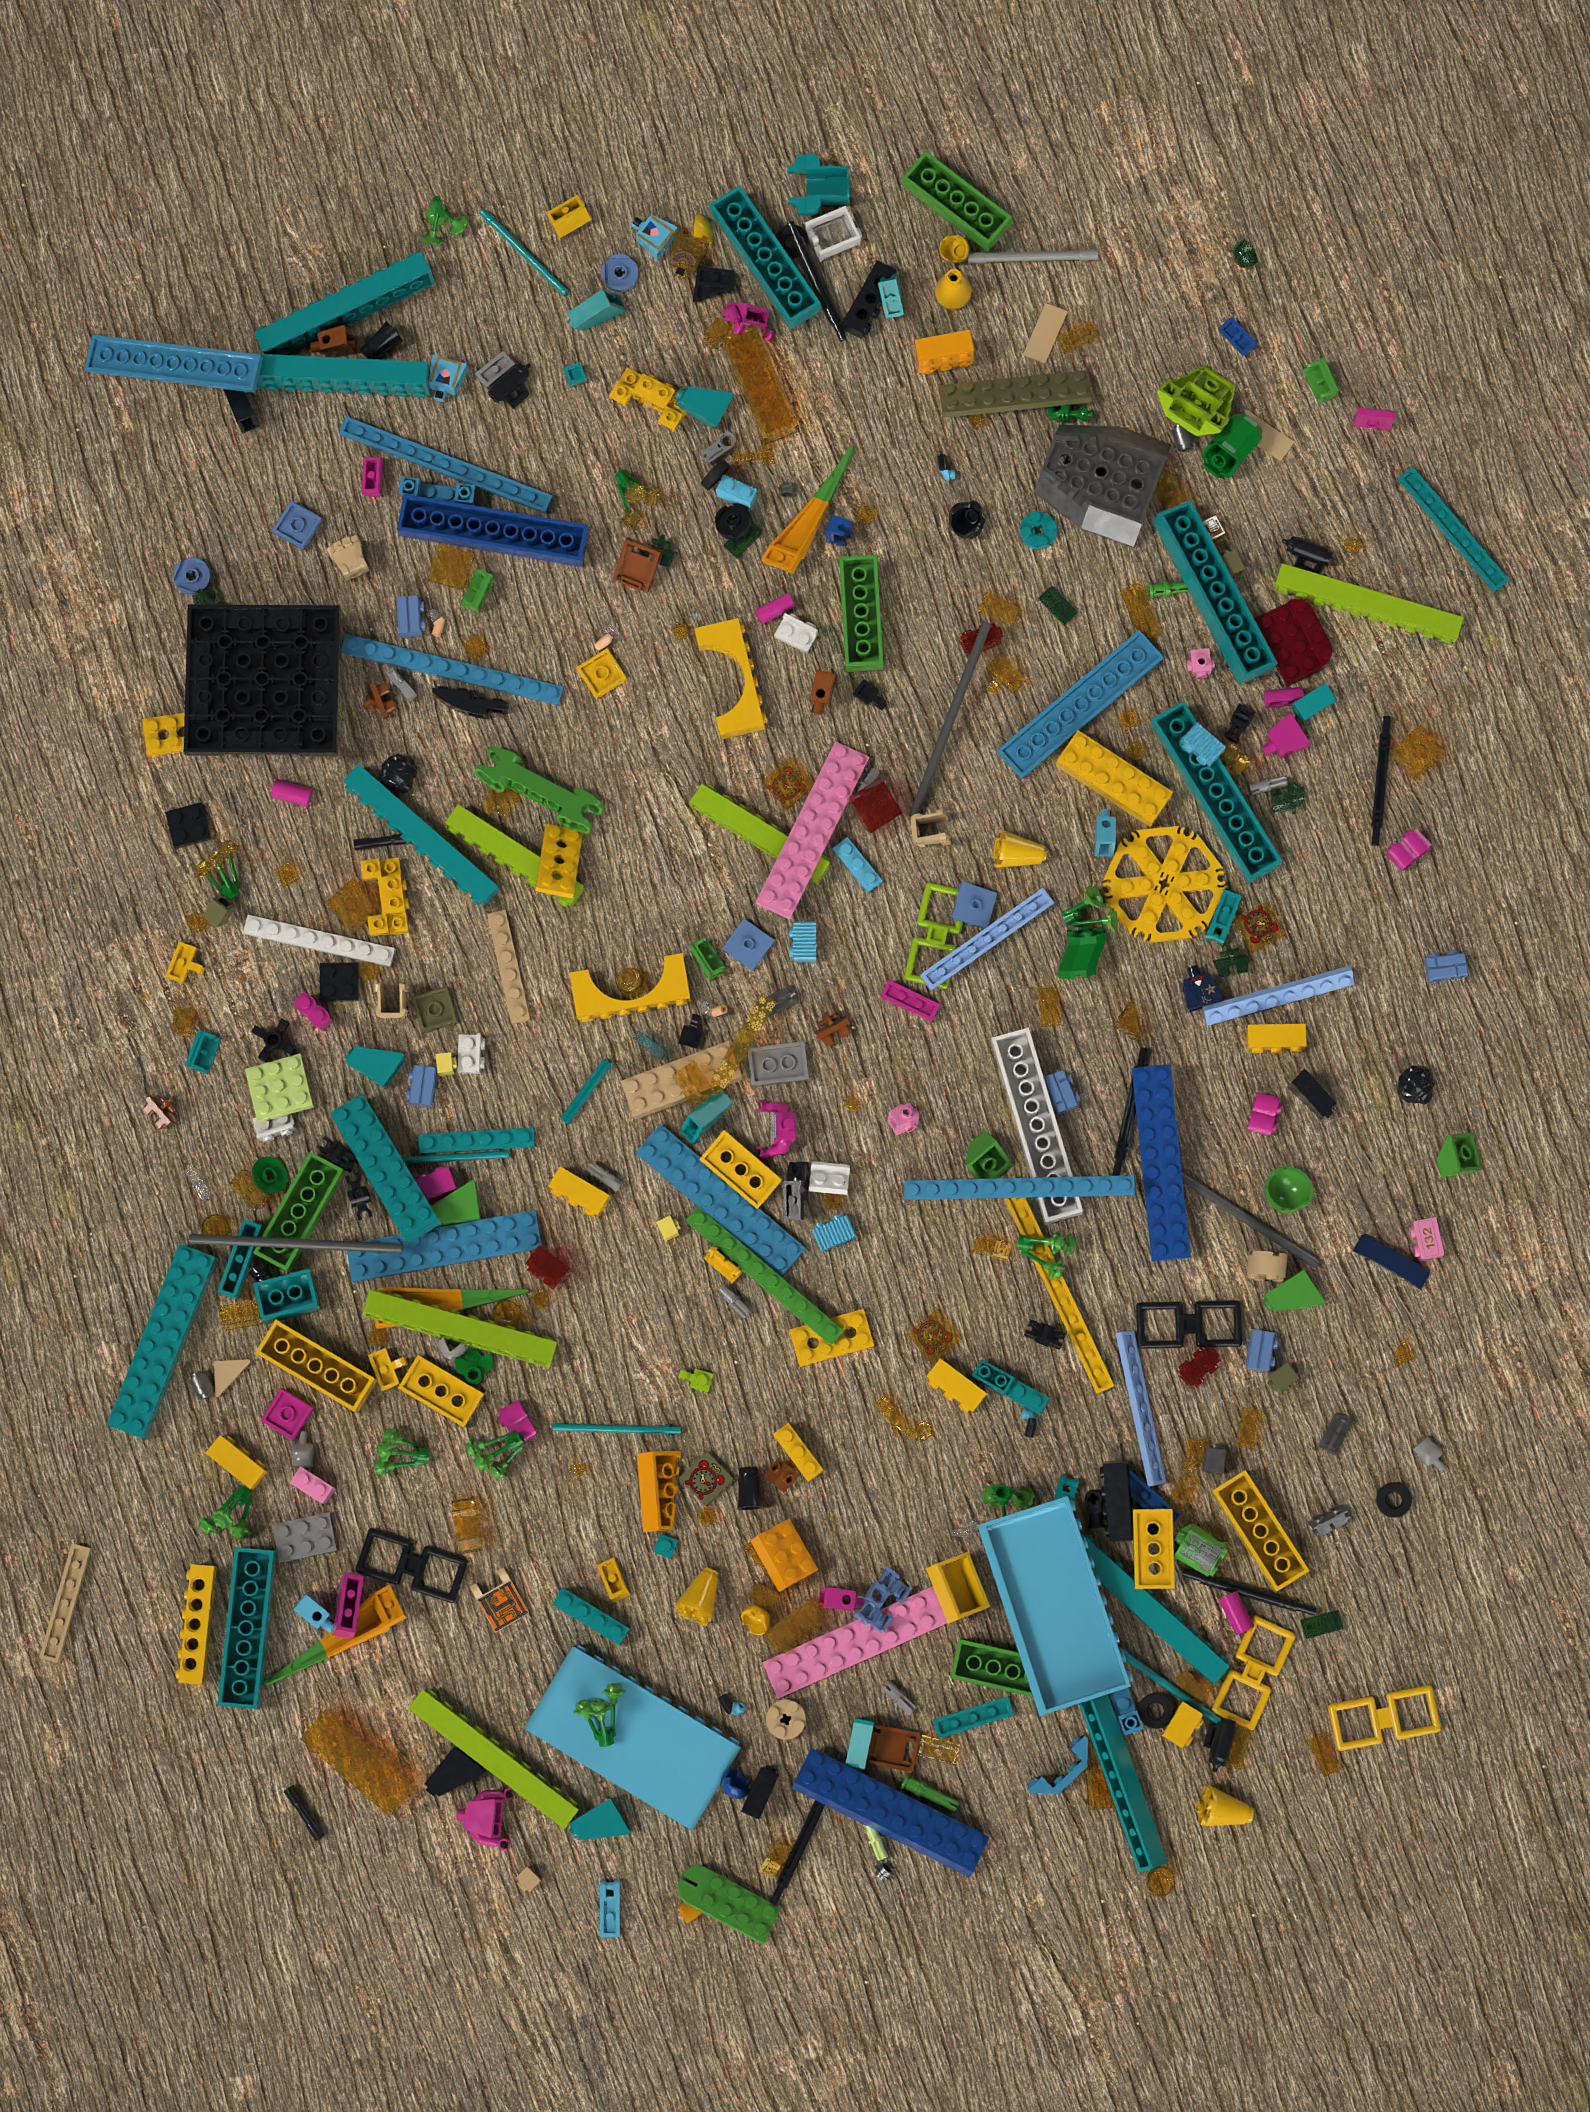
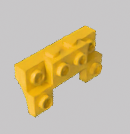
M626 368L621 379L616 382L609 395L610 400L613 399L623 404L624 407H626L633 396L637 401L661 412L662 415L658 420V424L668 427L673 432H675L682 419L688 414L674 404L677 399L675 398L677 393L671 384H663L651 374H648V376L645 374L641 375L629 368Z
M399 857L360 861L363 881L378 880L382 914L367 917L370 936L409 934L407 909H410L409 899L405 898L404 891H407L406 879L402 878Z

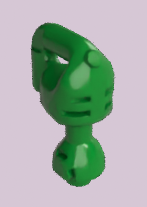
M1062 405L1058 411H1055L1056 406L1048 407L1049 419L1057 422H1069L1070 417L1079 418L1087 422V418H1092V411H1089L1088 407L1070 410V405Z

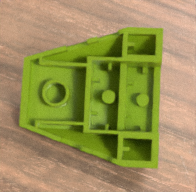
M1204 365L1189 371L1185 376L1179 375L1175 380L1169 379L1165 381L1158 389L1157 394L1166 417L1185 428L1188 432L1196 436L1220 433L1228 424L1236 385Z

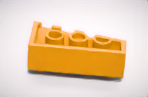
M652 1451L637 1454L643 1532H659L673 1530L676 1504L673 1502L678 1486H675L676 1475H679L680 1467L677 1466L678 1458H681V1451Z

